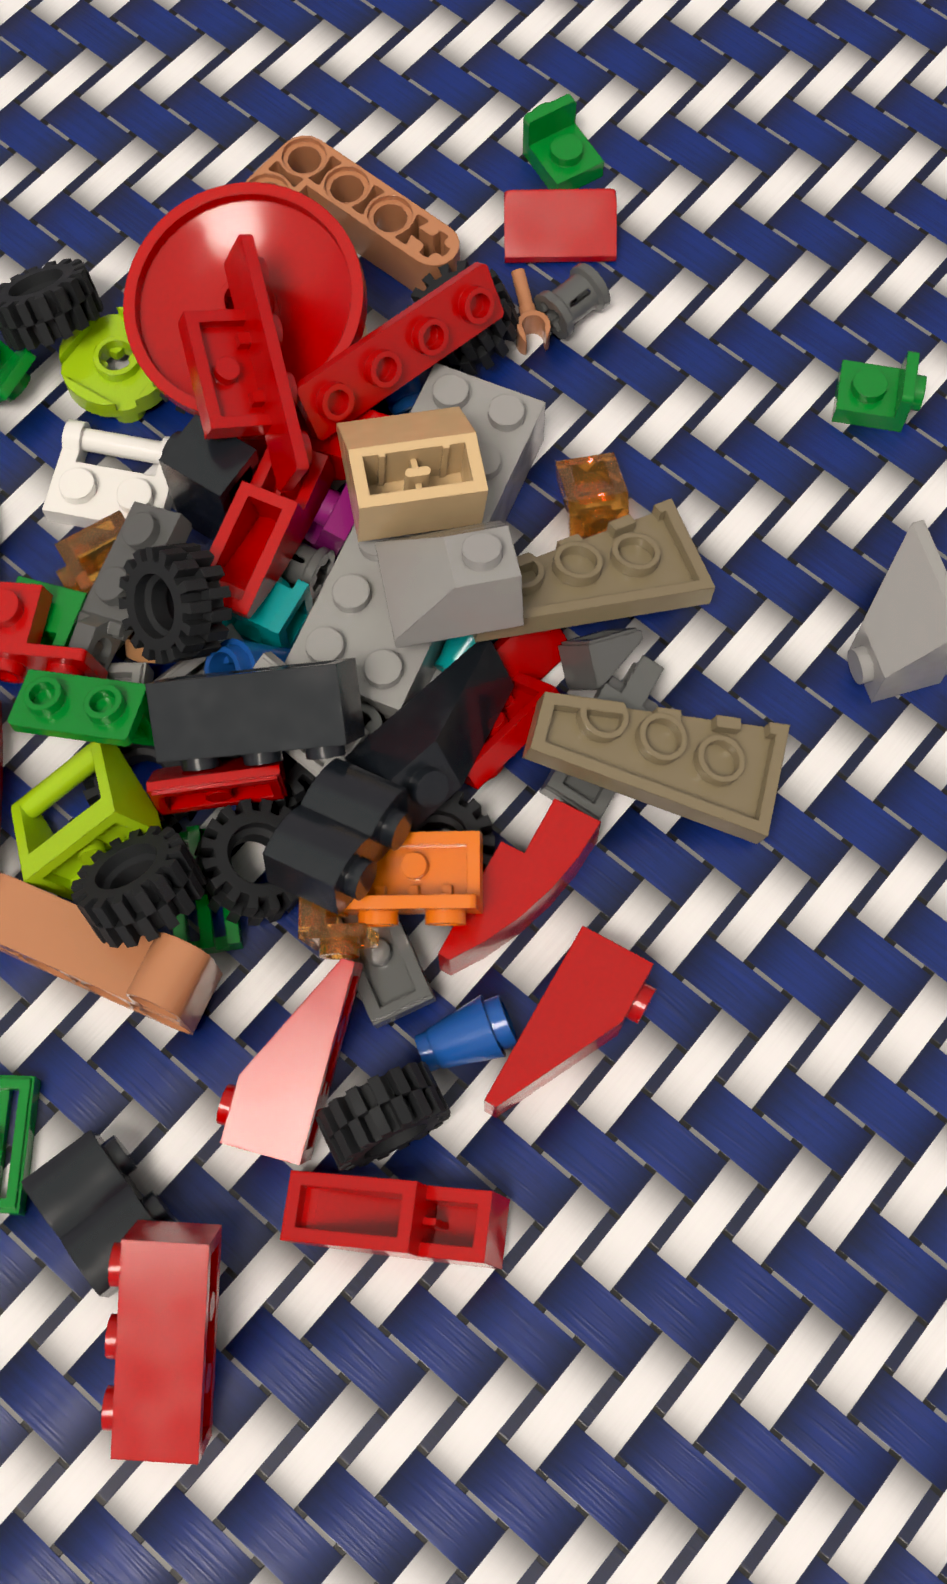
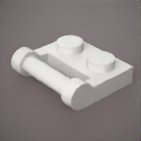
M69 419L63 429L62 450L42 508L47 521L118 534L134 501L171 511L173 499L159 463L163 448L170 436H165L162 441L91 429L88 422ZM91 452L159 465L154 476L87 464L85 459L87 453Z

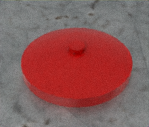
M240 182L211 188L194 195L169 211L153 227L140 245L131 263L124 289L123 317L127 339L139 366L150 381L166 398L186 412L199 416L178 321L183 311L234 309L224 270V262L239 234H252L258 257H263L266 261L269 274L267 295L272 314L278 315L283 329L281 352L286 372H291L296 382L362 338L367 318L368 298L361 263L351 240L340 223L324 207L306 195L287 187L261 182ZM296 404L295 409H296V413H297L298 411H300V409H299L298 405Z

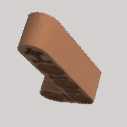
M302 135L290 139L246 181L287 187L313 199L340 223L351 240L356 253L411 291H414L415 287L425 291L427 287L422 279L429 273L435 280L442 275L438 268L448 263L452 272L457 271V261H460V241L457 233L451 227L318 138Z
M0 873V952L168 1027L193 1035L223 975L209 954L187 941L163 932H158L159 938L150 942L147 941L145 936H141L138 946L127 948L123 942L119 948L110 947L107 942L103 944L76 904L17 878Z

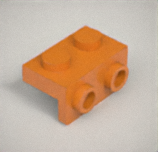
M480 831L409 832L406 840L398 850L389 849L385 856L377 862V874L367 895L359 901L353 899L343 912L350 915H358V926L363 927L399 926V915L425 914V925L428 926L466 925V914H483V834Z

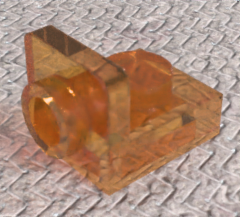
M614 452L556 461L557 483L567 512L569 537L579 534L582 539L604 532L607 530L608 522L629 514L628 490Z
M120 510L54 544L65 564L64 567L55 571L63 587L89 594L125 521Z
M299 897L298 939L314 950H319L320 958L328 960H341V958L347 960L357 959L360 957V949L378 948L379 934L365 923L341 924V917H348V913L342 911L337 915Z

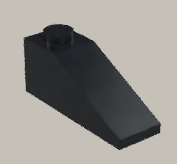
M492 640L476 642L344 757L348 763L407 788L408 812L412 814L411 827L413 829H416L463 786L514 688V684Z

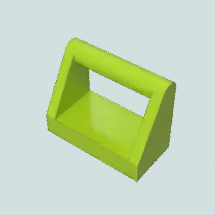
M90 742L11 806L23 882L72 901L71 894L74 893L71 889L72 882L81 879L77 872L83 865L94 864L90 857L98 850L106 853L112 849L109 842L118 837L122 842L129 840V832L140 829L144 835L150 826H159L162 830L156 808L117 745ZM96 772L101 798L53 834L42 813Z

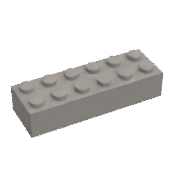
M436 363L410 413L458 406L461 408L476 431L488 486L482 523L497 520L505 523L544 441L546 402ZM354 524L285 663L288 665L355 657L360 699L377 710L383 724L430 683L437 669L434 664L440 656L446 640L396 648L375 542L417 534L358 542Z

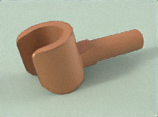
M515 269L511 272L520 313L518 317L519 324H516V348L521 354L526 355V335L537 334L543 339L544 349L548 350L551 329L550 320L543 312L536 310L535 304L532 301L525 269Z

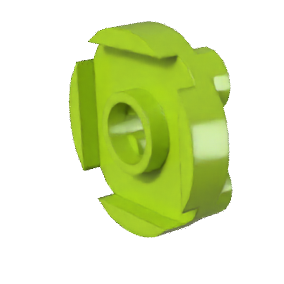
M116 307L118 314H109L101 318L99 317L96 321H89L90 326L83 331L74 330L72 332L74 336L65 340L63 338L59 347V360L62 365L61 374L72 399L80 407L99 416L115 417L119 422L133 423L140 420L145 415L146 410L151 409L163 399L160 397L161 392L156 386H153L150 379L139 366L127 339L123 307ZM125 354L130 355L128 359L129 365L119 370H110L106 362L110 357L119 360Z

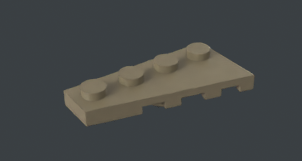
M671 498L655 504L652 513L634 520L628 514L608 522L607 530L585 539H582L579 534H575L559 540L554 551L538 557L529 552L517 556L522 575L524 626L474 634L473 638L476 643L710 604L715 585Z
M545 692L537 701L522 758L758 844L768 837L790 725L769 722L764 727L741 724V718L716 715L713 719L681 716V710L657 707L653 712L627 708L624 702Z

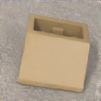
M459 406L336 423L358 542L482 523L488 486L476 431Z

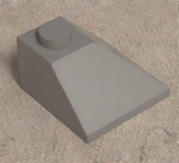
M497 520L375 542L396 648L524 626L522 575L509 525Z
M924 520L911 524L848 650V665L852 677L857 684H864L871 703L939 684L947 673V571Z

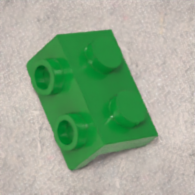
M29 669L7 720L16 732L124 747L130 746L132 743L154 746L146 687L142 683Z

